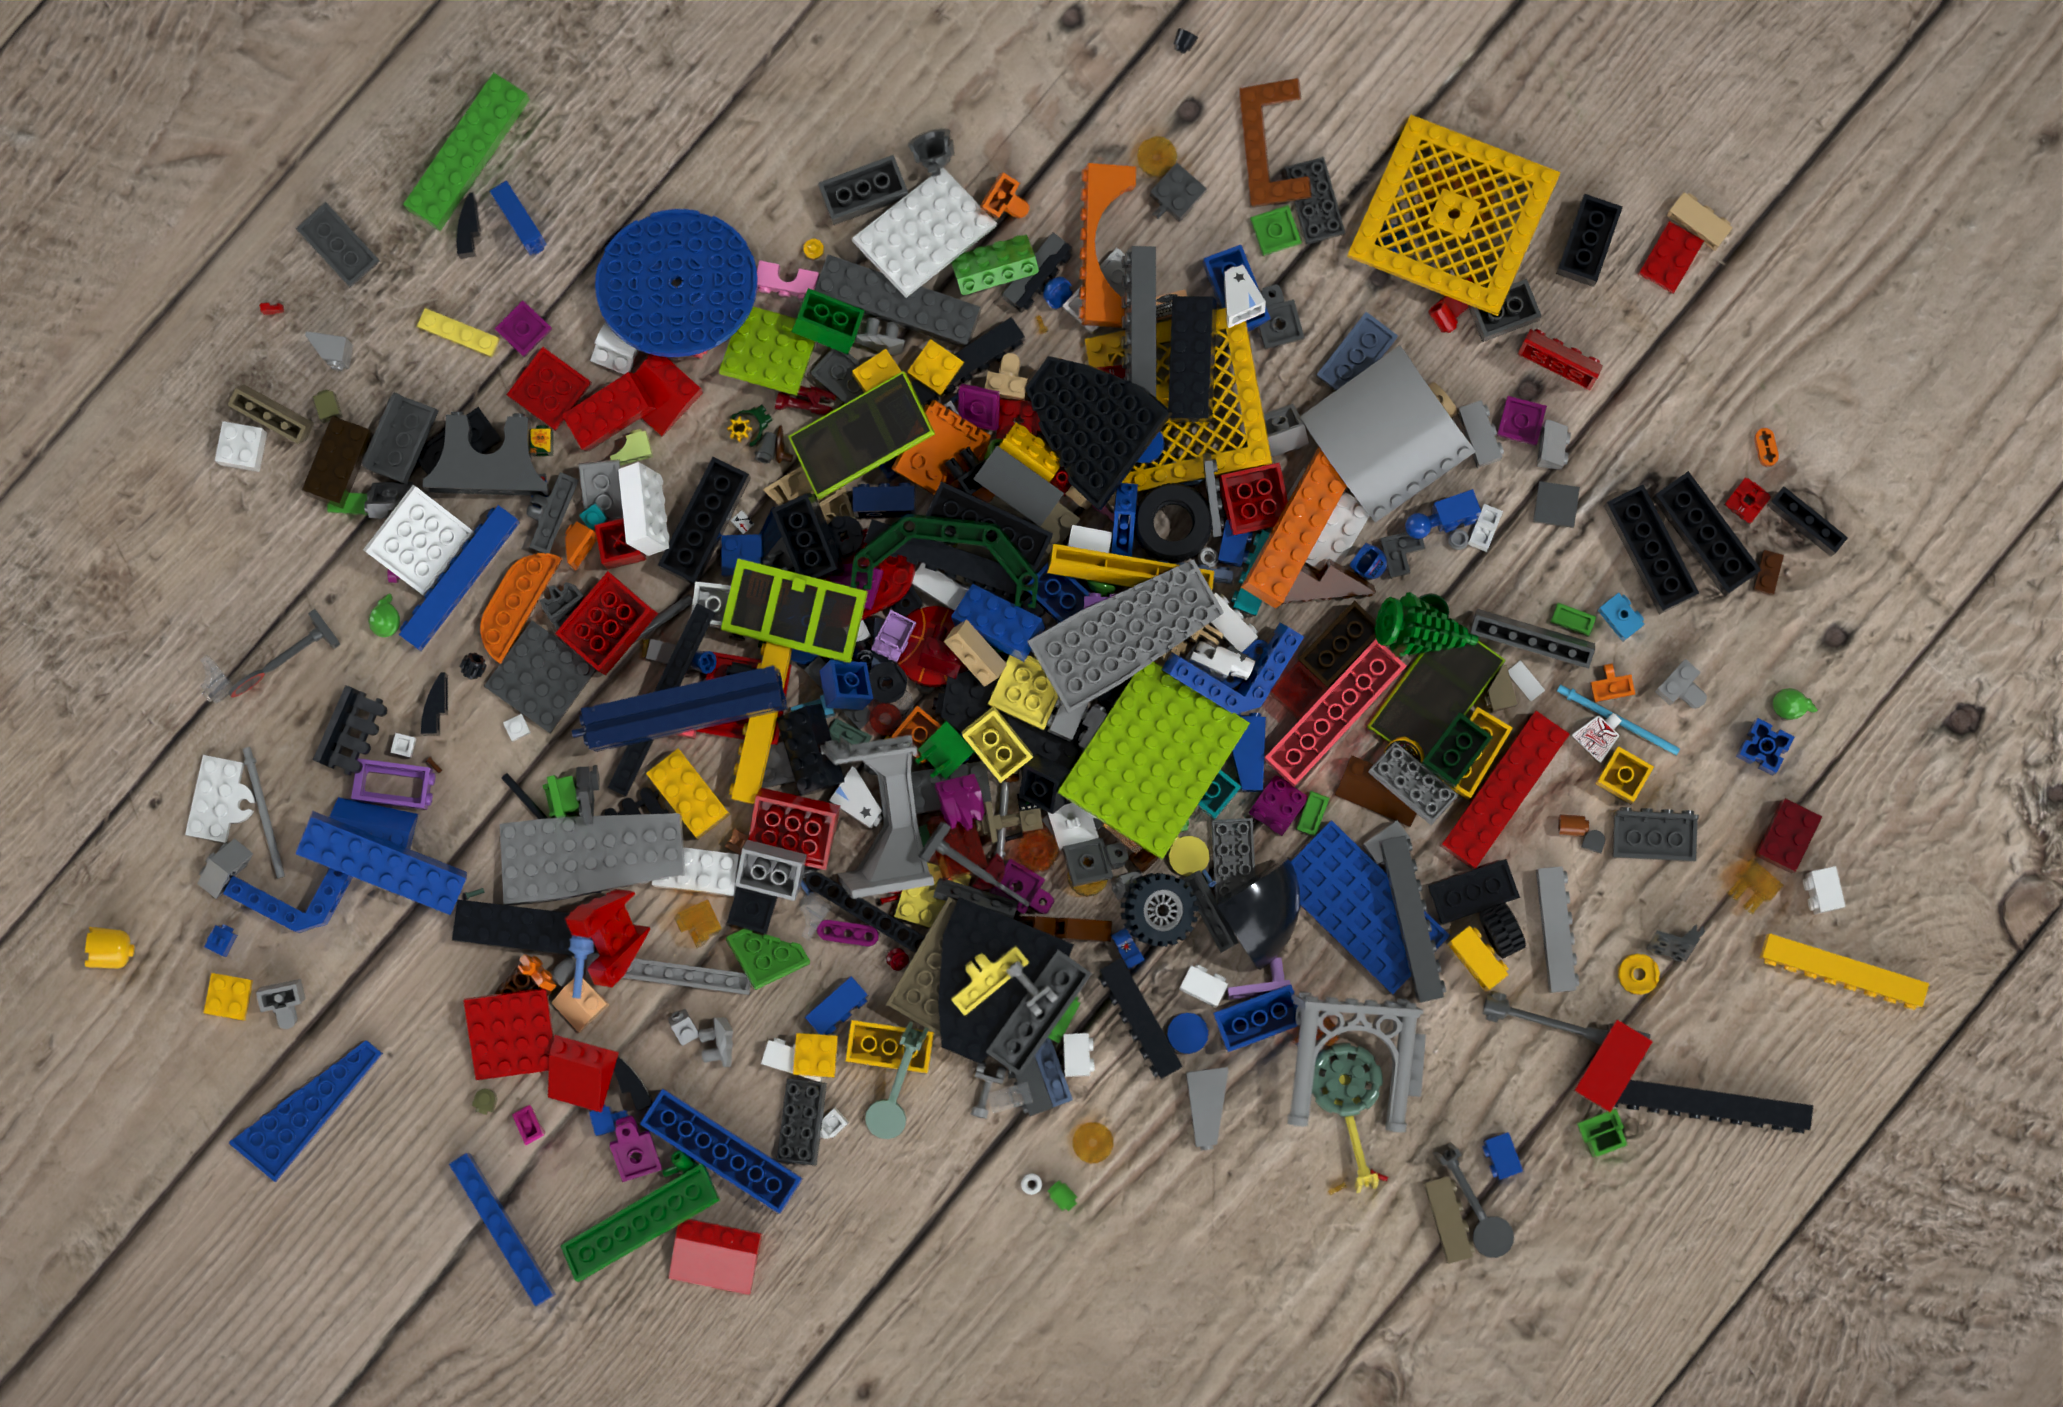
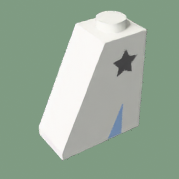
M1244 265L1228 269L1224 276L1226 322L1228 328L1265 313L1266 301Z
M852 766L844 778L845 782L839 785L829 801L832 804L841 805V810L868 828L878 827L883 819L881 816L882 810L856 768Z

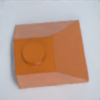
M577 521L574 525L571 524L565 532L567 563L575 571L597 541L596 533Z

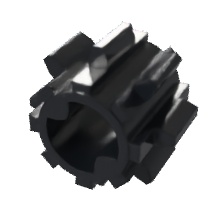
M474 652L465 655L459 667L462 668L461 673H463L464 677L476 680L482 676L487 665L483 656Z

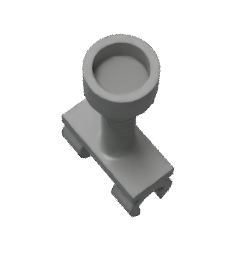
M1016 961L1006 972L1011 978L1017 977L1024 987L1027 988L1028 992L1031 993L1033 997L1025 1004L1037 1017L1042 1010L1035 1001L1044 994L1052 1003L1058 997L1048 985L1040 991L1033 986L1034 984L1023 973L1022 968L1024 966L1019 961Z
M981 1062L978 1063L975 1077L984 1079V1084L978 1105L972 1108L971 1115L987 1119L989 1111L986 1109V1104L992 1082L1003 1084L1006 1068L999 1066L996 1078L984 1075L986 1063Z

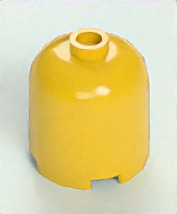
M89 927L90 933H87L85 953H89L88 960H85V967L118 969L128 963L129 957L134 956L135 944H131L130 937L125 931Z

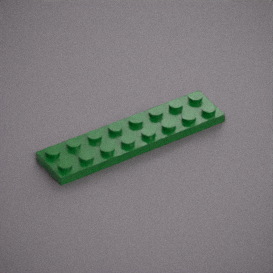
M703 1164L698 1165L560 1245L574 1280L579 1283L719 1202L720 1198L706 1167Z

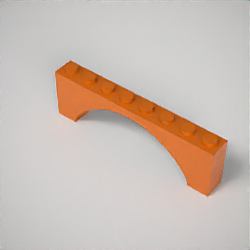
M1088 163L1085 169H1082L1081 180L1084 181V189L1081 191V201H1084V208L1081 209V220L1084 221V228H1081L1080 239L1083 240V247L1080 249V260H1083V267H1080L1079 278L1083 280L1082 287L1079 289V299H1082V306L1079 307V319H1082V325L1122 328V316H1125V308H1122V297L1111 287L1100 269L1095 250V237L1097 226L1104 210L1117 197L1126 191L1132 192L1135 188L1136 166Z

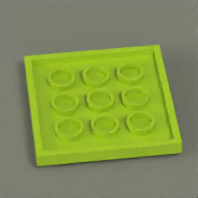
M753 306L744 324L731 336L719 369V374L797 396L816 342L791 332L796 318Z

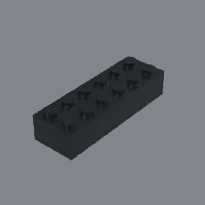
M1173 296L1168 409L1172 412L1169 419L1172 422H1212L1217 315V300L1213 296Z
M712 457L669 542V549L665 550L658 563L660 569L692 585H695V581H700L751 480L748 473Z
M1689 471L1654 495L1652 498L1724 597L1761 571V568Z
M943 481L940 482L925 516L997 524L1035 571L1053 536V532ZM949 525L945 528L946 530L956 533V528L954 526ZM989 530L986 532V537L993 540L997 537V533L994 530Z
M1644 484L1606 502L1604 508L1659 615L1695 598L1699 591Z
M457 899L452 941L574 956V953L568 950L570 947L569 938L572 939V933L565 920L570 913Z
M1122 958L1100 969L1101 975L1098 976V979L1104 988H1109L1111 993L1108 996L1113 1005L1118 1004L1121 1009L1118 1014L1124 1024L1128 1022L1131 1030H1129V1033L1134 1042L1139 1041L1141 1045L1139 1051L1144 1060L1149 1059L1152 1066L1149 1069L1155 1078L1159 1076L1160 1080L1181 1069L1183 1066Z

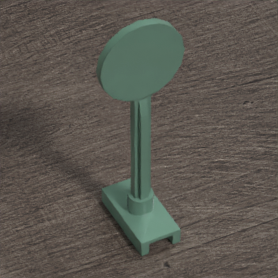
M909 1022L900 1041V1044L905 1045V1052L889 1098L877 1100L870 1105L866 1112L865 1121L867 1128L879 1138H895L902 1133L906 1126L907 1118L905 1111L897 1103V1098L913 1052L920 1050L929 1031V1028L926 1027L923 1032L912 1029L913 1022Z

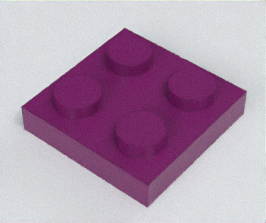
M522 300L498 324L495 330L525 357L552 330V327Z
M961 384L959 386V415L962 419H966L979 428L996 431L999 428L1000 391Z
M1507 396L1497 436L1537 446L1547 406Z

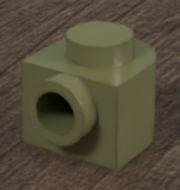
M481 1089L476 1093L472 1106L476 1107V1112L487 1115L488 1111L494 1113L497 1095L493 1090Z

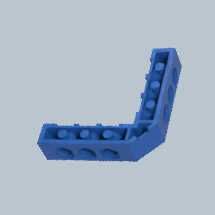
M1280 622L1273 632L1275 634L1267 647L1263 648V654L1256 665L1254 664L1249 678L1242 682L1237 692L1173 652L1161 670L1232 714H1238L1262 706L1304 636Z
M329 868L306 912L284 903V901L235 876H232L223 894L294 932L303 933L310 929L328 925L353 877Z

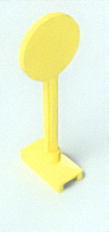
M1177 836L1168 854L1169 863L1173 870L1186 877L1199 870L1202 872L1207 867L1209 861V850L1206 844L1194 836H1183L1181 838Z
M1342 1075L1339 1081L1342 1085H1348L1351 1083V1078L1348 1075ZM1326 1087L1322 1088L1323 1095L1329 1093ZM1359 1096L1352 1099L1355 1104L1361 1102ZM1335 1099L1334 1104L1342 1106L1343 1101ZM1345 1116L1359 1169L1357 1170L1359 1178H1356L1354 1185L1356 1193L1361 1192L1363 1185L1369 1187L1370 1183L1372 1189H1376L1379 1179L1377 1173L1371 1174L1369 1167L1366 1166L1354 1117Z

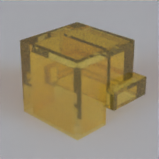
M708 899L678 912L674 918L681 933L689 931L696 948L704 946L709 938L718 935L722 930Z

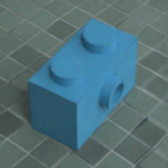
M1617 593L1597 611L1622 642H1624L1645 624L1643 623V616L1637 610L1634 612L1630 607V600L1624 594L1621 596L1620 593Z

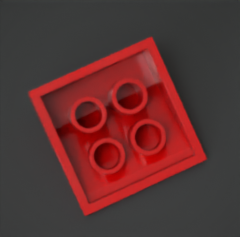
M650 354L635 372L656 409L641 419L661 437L703 394L702 389L667 357Z
M1280 462L1216 476V479L1218 478L1220 497L1233 535L1275 526L1288 502Z
M555 1035L549 1053L548 1098L602 1113L619 1052Z

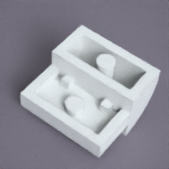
M605 322L596 338V346L590 361L622 374L631 372L639 350L621 340Z

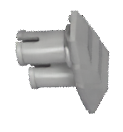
M868 318L865 333L856 335L855 342L875 351L881 352L887 349L890 355L902 354L905 341L897 338L900 326L898 323L888 322L885 335L877 334L880 321L875 318Z
M714 1018L713 1028L699 1030L701 1042L716 1040V1046L718 1047L702 1051V1059L705 1063L721 1060L724 1067H731L733 1030L727 1018Z

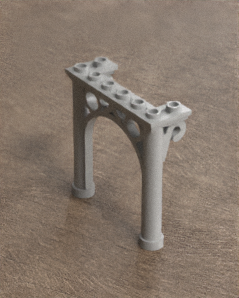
M1299 992V995H1292L1294 1004L1298 1005L1296 1023L1300 1026L1291 1112L1288 1114L1287 1123L1294 1126H1308L1315 1062L1322 1046L1329 1039L1340 1033L1360 1030L1377 1035L1385 1042L1391 1052L1393 1065L1385 1129L1393 1132H1406L1407 1123L1405 1122L1416 1024L1417 1017L1420 1018L1423 1010L1417 1007L1416 1003H1411L1407 999H1397V1002L1385 1001L1384 1004H1377L1378 1001L1366 999L1365 1003L1358 1002L1357 999L1345 998V1001H1338V998L1326 997V1000H1319V997L1312 996V993ZM1339 1012L1355 1014L1350 1020L1345 1021L1344 1025V1018ZM1365 1014L1378 1015L1374 1019L1373 1024L1365 1018ZM1328 1015H1335L1338 1019L1337 1025L1330 1030L1326 1029L1323 1026V1019ZM1384 1019H1392L1393 1030L1384 1034L1380 1029V1023ZM1318 1026L1324 1034L1316 1041ZM1396 1035H1398L1397 1048L1395 1047L1394 1043L1390 1040Z

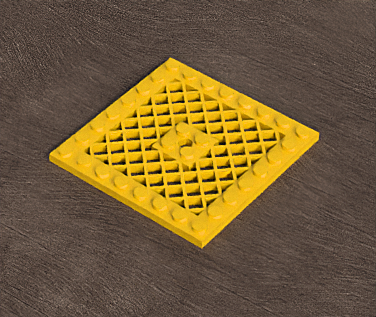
M1410 114L1347 257L1498 316L1561 172ZM1430 147L1433 155L1423 158L1421 150ZM1434 147L1443 151L1437 153ZM1417 152L1420 160L1412 162ZM1449 155L1451 162L1442 165L1439 158ZM1454 155L1459 156L1461 158L1455 160ZM1436 160L1438 167L1429 170L1426 163ZM1467 162L1470 169L1461 173L1458 165ZM1472 162L1477 163V164H1479L1480 166H1477V167L1474 168V165H1473ZM1422 165L1425 172L1415 175L1413 168ZM1454 167L1457 174L1448 178L1445 170ZM1486 169L1489 177L1480 180L1477 172ZM1491 169L1498 171L1499 173L1493 175ZM1409 170L1412 177L1404 180ZM1441 172L1443 180L1434 183L1431 175ZM1473 174L1476 182L1466 185L1464 177ZM1505 176L1508 184L1498 187L1496 179ZM1427 177L1430 185L1421 188L1418 180ZM1510 177L1516 178L1518 180L1512 182ZM1460 180L1463 187L1453 190L1450 183ZM1414 182L1417 190L1408 193L1405 185ZM1492 182L1494 189L1485 192L1482 185ZM1524 184L1526 192L1517 194L1514 187ZM1447 185L1448 190L1443 188L1441 194H1439L1437 188ZM1478 187L1481 194L1472 197L1469 190ZM1401 188L1404 195L1397 197V194ZM1510 189L1513 197L1504 200L1501 192ZM1433 190L1436 197L1426 200L1424 193ZM1465 192L1467 197H1464L1459 194ZM1497 194L1500 202L1491 205L1488 197ZM1420 195L1423 202L1413 206L1410 198ZM1527 197L1524 206H1522L1520 199ZM1484 199L1487 207L1479 209L1481 203L1477 201ZM1407 200L1409 207L1400 211L1397 203ZM1516 201L1519 209L1510 212L1507 204ZM1436 203L1432 212L1429 205ZM1392 206H1394L1396 212L1389 215ZM1425 207L1428 215L1419 218L1416 210ZM1503 207L1506 214L1496 217L1493 210ZM1455 210L1459 212L1460 216L1452 219L1448 213ZM1412 212L1415 220L1405 223L1403 215ZM1490 212L1492 219L1483 222L1480 215ZM1519 215V218L1515 224L1512 217ZM1398 217L1402 225L1392 228L1389 221ZM1476 217L1479 224L1471 227ZM1508 219L1511 227L1502 230L1499 222ZM1429 220L1427 226L1430 228L1424 230L1421 223ZM1384 223H1386L1388 230L1381 232ZM1495 224L1498 232L1488 235L1485 227ZM1418 225L1420 232L1410 235L1408 228ZM1482 229L1485 237L1475 240L1472 232ZM1404 230L1407 237L1397 240L1394 233ZM1436 232L1439 240L1430 243L1426 235ZM1441 232L1448 234L1449 236L1443 238ZM1512 232L1507 242L1505 234ZM1391 235L1393 243L1384 246L1381 238ZM1467 235H1469L1471 242L1462 245L1459 239L1465 241ZM1500 236L1503 244L1494 247L1491 240ZM1423 237L1426 245L1416 248L1413 240ZM1455 239L1458 247L1448 250L1446 242ZM1487 241L1490 249L1480 252L1478 245ZM1409 242L1412 250L1403 253L1400 245ZM1442 245L1444 252L1435 255L1432 248ZM1396 247L1398 253L1393 252L1390 249ZM1474 247L1477 254L1467 258L1464 250ZM1428 250L1431 257L1421 260L1419 253ZM1504 250L1501 258L1499 259L1496 252ZM1460 252L1463 260L1454 263L1451 255ZM1493 254L1496 262L1486 265L1483 257ZM1415 255L1417 261L1409 258V256ZM1447 257L1450 265L1441 268L1437 260ZM1479 259L1482 267L1473 270L1470 262ZM1434 262L1436 268L1427 264ZM1466 264L1469 272L1459 275L1457 267ZM1496 267V270L1493 276L1491 277L1489 270ZM1453 270L1455 275L1449 274L1446 271ZM1485 272L1488 279L1478 283L1475 275ZM1471 277L1474 283L1465 279Z
M1226 308L1218 309L1216 315V336L1219 334L1225 338V341L1220 348L1215 346V350H1217L1215 362L1221 354L1229 358L1223 368L1215 363V367L1221 370V372L1214 380V389L1216 386H1219L1225 390L1219 400L1213 396V400L1217 402L1213 407V418L1218 420L1220 424L1213 431L1207 427L1209 422H1203V424L1195 422L1201 427L1194 436L1187 431L1192 422H1186L1182 428L1176 424L1178 422H1172L1168 419L1164 424L1168 426L1161 433L1164 438L1173 443L1167 452L1163 450L1162 453L1165 455L1158 464L1153 461L1151 463L1157 467L1144 469L1148 463H1142L1139 468L1134 465L1133 468L1137 471H1130L1122 482L1138 484L1137 493L1152 490L1162 484H1177L1204 479L1205 472L1202 454H1205L1208 449L1215 453L1211 455L1212 460L1216 459L1218 472H1214V476L1273 464L1247 323L1244 321L1228 328ZM1172 320L1156 323V350L1160 347L1166 351L1161 361L1156 359V363H1158L1156 375L1162 367L1170 371V367L1164 363L1170 356L1171 346L1167 349L1161 344L1171 342ZM1125 330L1085 339L1089 365L1096 368L1114 366L1113 364L1119 356H1125L1122 354L1125 352V349H1122V336H1125ZM1226 330L1227 336L1220 331ZM1228 343L1231 356L1223 351ZM1231 364H1233L1235 376L1227 371ZM1170 372L1164 381L1156 376V380L1161 383L1156 385V398L1167 408ZM1224 374L1233 378L1227 388L1219 383ZM1235 383L1237 385L1238 395L1231 391ZM1228 393L1236 397L1231 407L1223 403ZM1239 402L1241 406L1242 415L1235 411V408L1237 407ZM1220 405L1228 409L1223 419L1215 415ZM1232 413L1240 417L1235 427L1227 423ZM1243 422L1246 435L1238 430ZM1224 425L1232 429L1227 439L1219 435ZM1173 426L1181 430L1175 440L1167 435ZM1204 429L1212 434L1207 443L1198 439ZM1235 433L1244 437L1238 447L1230 442ZM1184 434L1193 438L1187 448L1179 443ZM1216 437L1224 442L1219 451L1210 446ZM1196 441L1204 446L1199 455L1190 451ZM1227 445H1230L1231 447L1236 449L1232 451L1223 452ZM1176 446L1185 450L1179 460L1171 455ZM1188 453L1195 457L1194 459L1183 461ZM1168 458L1176 462L1164 465Z

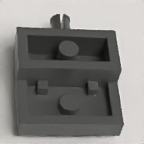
M1176 163L1150 191V196L1160 204L1152 214L1159 219L1167 211L1180 222L1207 191V188L1181 165Z

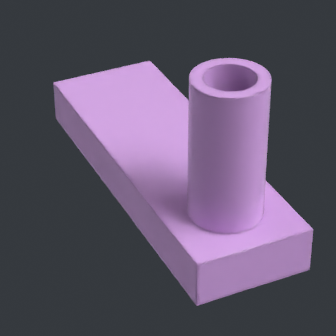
M1275 958L1270 963L1273 982L1229 987V1000L1261 996L1290 985V980H1285L1282 958Z

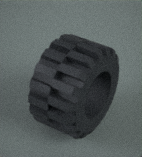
M1502 901L1480 912V922L1484 932L1499 957L1504 959L1526 948L1522 930L1507 904Z

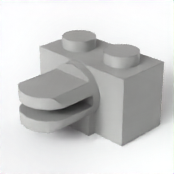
M1686 659L1681 662L1655 691L1669 705L1674 703L1679 697L1694 709L1704 705L1707 699L1706 693L1693 682L1701 672Z
M301 979L263 986L256 992L261 1012L273 1010L280 1028L289 1029L295 1025L298 1018L294 1005H299L306 999Z

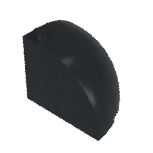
M1289 857L1218 898L1219 909L1259 970L1270 964L1282 952L1289 942L1298 920L1300 890L1297 875Z

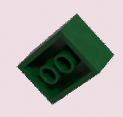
M1459 712L1421 764L1452 788H1455L1493 736Z

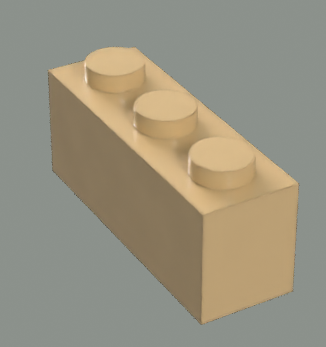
M1683 192L1667 216L1688 232L1704 240L1707 246L1716 251L1733 227L1730 226V222L1727 219L1716 216L1709 206H1703L1698 203V199L1694 195Z
M967 619L955 626L944 640L946 645L983 686L996 680L1007 666L1004 660Z

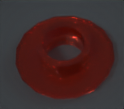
M881 703L872 709L869 722L877 733L890 735L901 725L902 716L900 710L895 705ZM888 713L892 719L888 725L880 722L881 714Z

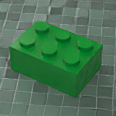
M808 288L791 332L848 354L855 341L864 310Z

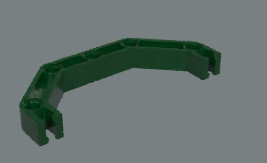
M906 514L862 548L855 555L853 561L851 588L859 586L860 582L856 581L857 572L860 571L868 573V582L863 586V589L871 590L874 568L911 538L986 546L1017 584L1015 606L1021 607V604H1023V600L1020 599L1021 591L1026 590L1032 591V601L1028 603V607H1036L1038 574L1004 531L994 523ZM912 521L915 524V528L913 530H906L904 523ZM949 525L954 526L956 533L948 535L945 532V528ZM994 530L997 533V537L990 540L986 537V532ZM866 557L869 559L870 564L861 566L858 559ZM1026 575L1032 576L1034 582L1027 585L1023 583V577Z

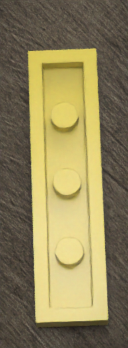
M424 308L417 325L419 329L491 358L500 341L496 336Z

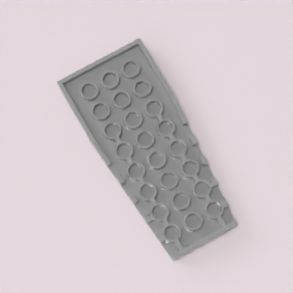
M1190 560L1185 564L1076 613L1027 642L1067 713H1070L1123 683L1218 618L1224 611L1194 560Z
M679 813L594 816L593 824L585 825L584 817L580 816L500 824L504 905L562 900L589 895L593 892H604L613 888H624L633 884H645L653 880L669 879V877L685 875L682 816Z

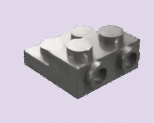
M400 482L372 483L371 490L367 491V501L364 504L365 513H368L369 518H388L391 511L395 509L412 487L413 482H407V484Z
M1098 704L1092 706L1091 710L1087 709L1082 716V720H1084L1082 724L1085 730L1078 739L1082 752L1085 751L1108 716L1106 709Z

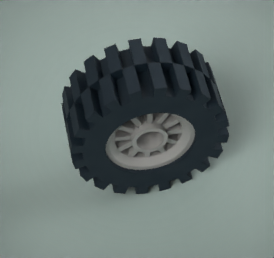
M1149 873L1146 874V877L1140 876L1136 879L1137 883H1131L1128 886L1131 890L1130 892H1124L1123 897L1127 899L1125 903L1121 902L1120 908L1125 909V913H1121V918L1126 920L1127 923L1124 926L1126 929L1131 930L1130 935L1138 938V941L1149 945L1168 947V944L1175 945L1178 944L1177 940L1187 938L1186 932H1192L1194 928L1190 925L1192 922L1197 923L1198 917H1194V911L1199 912V908L1193 903L1197 901L1196 895L1190 893L1192 888L1189 885H1185L1184 880L1169 874ZM1162 904L1165 910L1162 915H1159L1157 909Z

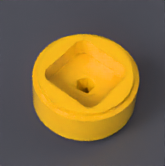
M810 239L804 244L803 249L807 258L817 260L822 257L824 247L821 241Z

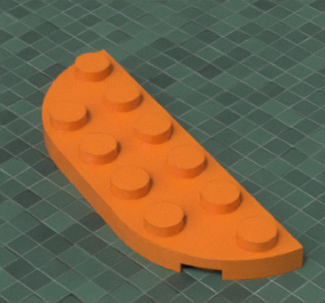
M537 553L523 557L515 562L505 574L487 605L480 624V633L484 647L489 655L498 663H502L563 560L561 557L549 553Z

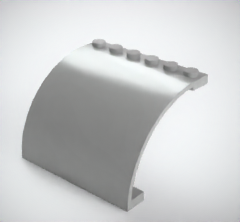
M1401 345L1300 416L1332 466L1375 523L1476 452L1434 395Z

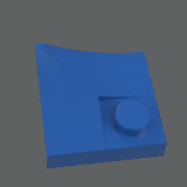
M762 534L722 535L721 576L731 577L734 575L738 558L762 564ZM744 569L743 576L752 575L753 571Z

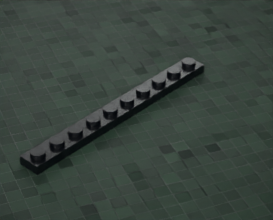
M698 603L696 604L654 692L681 686L712 622L715 611ZM654 740L627 746L608 788L624 796L628 795Z

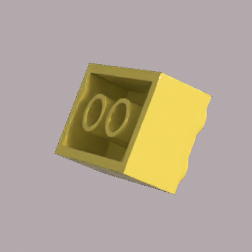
M995 706L962 731L964 739L1000 783L1033 758V753Z

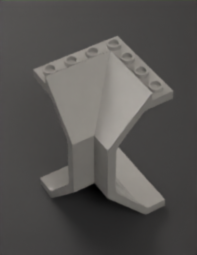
M839 735L840 743L837 740L825 742L826 745H821V754H825L834 764L858 760L863 761L877 773L884 820L883 827L858 868L849 872L837 873L838 882L853 899L934 885L933 876L929 872L927 861L918 856L923 849L917 825L911 779L912 755H917V748L912 743V736L852 745Z

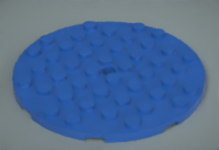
M671 209L654 212L649 217L639 221L635 220L627 225L605 248V253L598 264L595 277L598 306L610 329L621 340L637 350L663 357H684L700 354L728 340L748 318L756 300L758 289L755 260L743 237L725 221L715 216L711 217L701 214L700 211L689 209ZM675 279L682 281L677 288L671 284Z

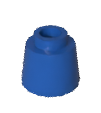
M697 651L691 666L693 669L708 674L715 669L717 659L711 651Z

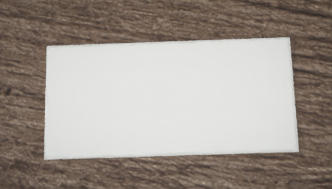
M1521 660L1508 670L1510 677L1530 701H1533L1545 691Z

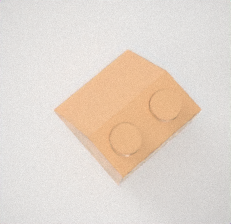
M584 977L582 980L581 999L572 998L573 978L551 1002L578 1033L609 1006L608 1002Z

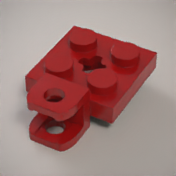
M1000 399L999 428L997 429L996 439H1004L1015 424L1013 421L1017 419V416L1024 419V423H1020V425L1025 426L1035 437H1038V433L1043 435L1038 424L1040 422L1037 412L1033 411L1031 401Z

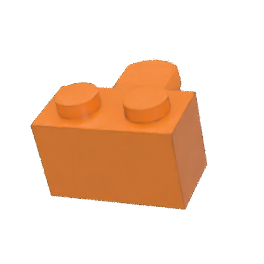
M1004 172L998 175L980 205L981 209L995 219L1000 218L1003 211L1015 218H1023L1029 212V204L1014 194L1020 183Z

